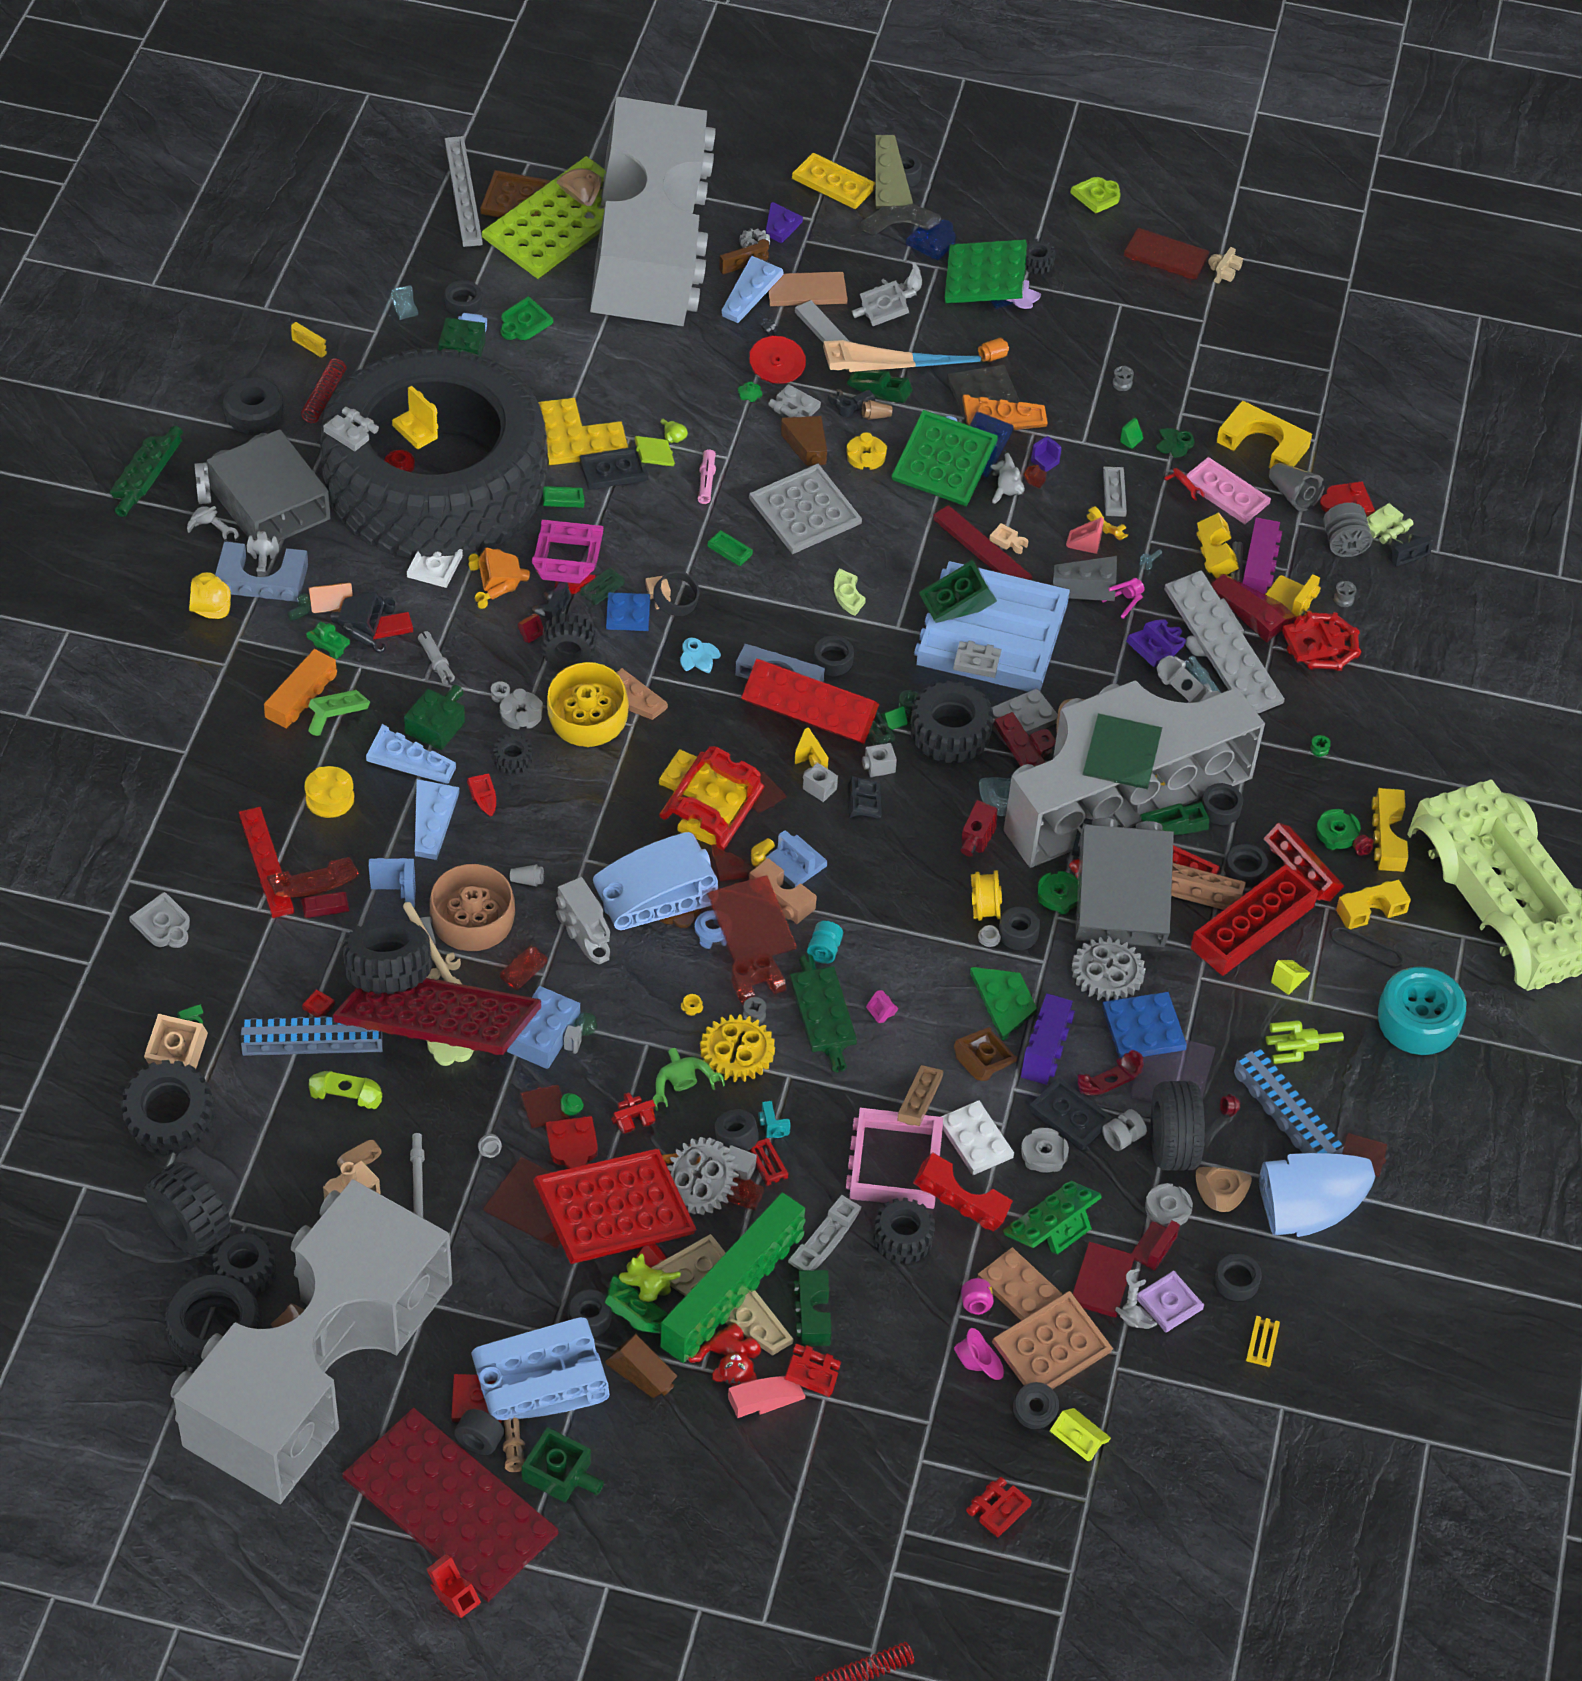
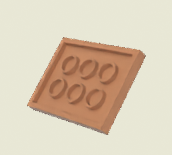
M1070 1291L992 1340L994 1346L1024 1386L1029 1383L1040 1382L1052 1389L1113 1350Z

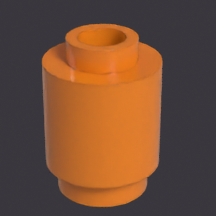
M1002 338L985 342L978 348L979 356L983 362H991L1006 357L1009 351L1008 343Z

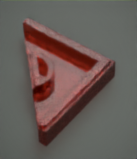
M712 844L719 881L747 878L750 872L755 869L745 863V860L731 852L727 853L717 847V844Z

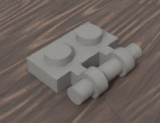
M789 384L777 395V400L771 399L769 402V406L774 408L775 412L783 413L788 417L812 416L821 405L819 400Z
M344 407L342 410V414L346 416L345 418L336 415L323 426L325 433L353 451H356L369 441V434L367 432L371 431L375 434L379 429L373 420L368 417H362L360 412L348 407ZM356 422V423L360 424V426L357 427V426H355V425H353V424Z
M960 641L953 670L995 678L1002 649L994 648V645L989 644L987 646L978 645L974 641Z

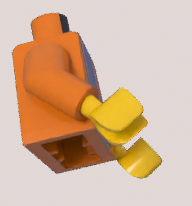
M485 548L479 557L477 554H471L468 558L470 570L475 571L480 568L484 591H488L486 594L478 592L475 595V600L478 602V608L480 609L488 606V599L491 598L493 600L505 593L513 592L520 581L527 582L529 580L530 571L519 567L518 558L500 549Z

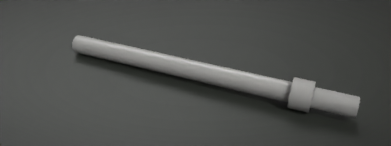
M415 1133L412 1135V1150L410 1151V1161L413 1163V1213L423 1218L422 1162L425 1158L424 1150L422 1149V1135Z

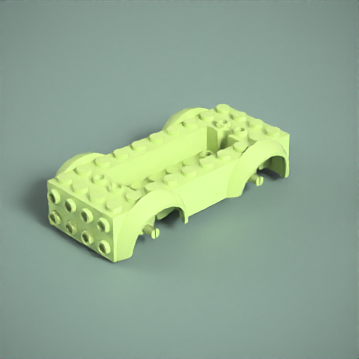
M1493 780L1478 782L1469 787H1461L1449 793L1445 792L1439 796L1421 800L1407 835L1411 838L1413 834H1416L1417 830H1422L1426 833L1436 848L1429 850V857L1431 859L1440 857L1443 879L1445 882L1455 884L1482 920V924L1479 927L1482 931L1486 925H1490L1503 937L1507 946L1500 947V954L1502 956L1512 955L1515 966L1514 981L1516 984L1529 991L1535 988L1541 989L1553 982L1559 983L1571 976H1579L1582 973V889L1574 888L1537 840V822L1531 807L1523 799L1511 793L1501 792ZM1492 867L1498 868L1501 871V875H1497ZM1516 899L1522 900V901H1523L1522 904H1523L1525 907L1522 908V907L1518 904V902L1516 901Z

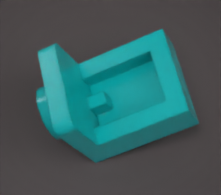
M772 1101L762 1102V1112H758L760 1126L764 1125L766 1138H781L789 1135L790 1119L776 1120Z

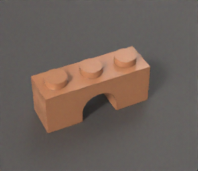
M767 858L750 872L749 887L754 893L766 899L769 905L775 906L787 919H791L798 924L816 909L817 896L801 883L793 889L781 888L780 886L783 885L784 870Z

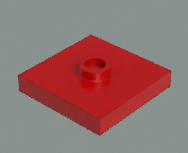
M454 1374L452 1422H459L463 1414L470 1409H478L489 1413L478 1375ZM489 1381L487 1384H493L496 1381Z

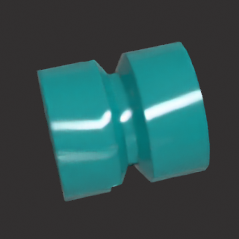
M830 921L818 922L807 948L808 955H812L814 960L819 963L833 962L838 952L837 947L840 945L843 937L842 928Z

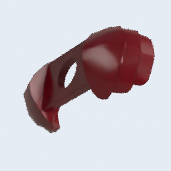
M1130 1050L1122 1058L1117 1059V1067L1093 1078L1088 1074H1078L1080 1093L1089 1096L1102 1095L1134 1080L1143 1070L1142 1054L1138 1051ZM1109 1076L1118 1078L1117 1081L1112 1083L1105 1081Z

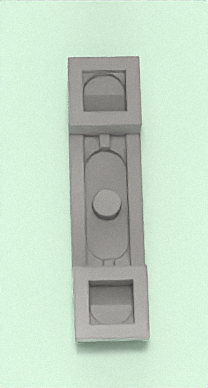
M841 1195L828 1211L827 1218L805 1245H800L788 1260V1263L801 1271L815 1270L844 1237L859 1214L861 1206Z

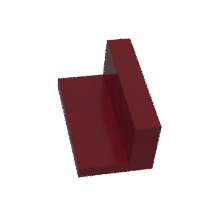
M1171 1220L1167 1228L1152 1221L1131 1253L1135 1255L1134 1260L1155 1271L1177 1238L1180 1224Z

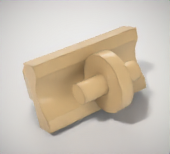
M1230 247L1224 257L1221 254H1213L1209 258L1210 268L1217 271L1214 282L1220 283L1222 279L1229 282L1233 280L1236 270L1239 271L1243 263V258L1235 255L1236 249Z

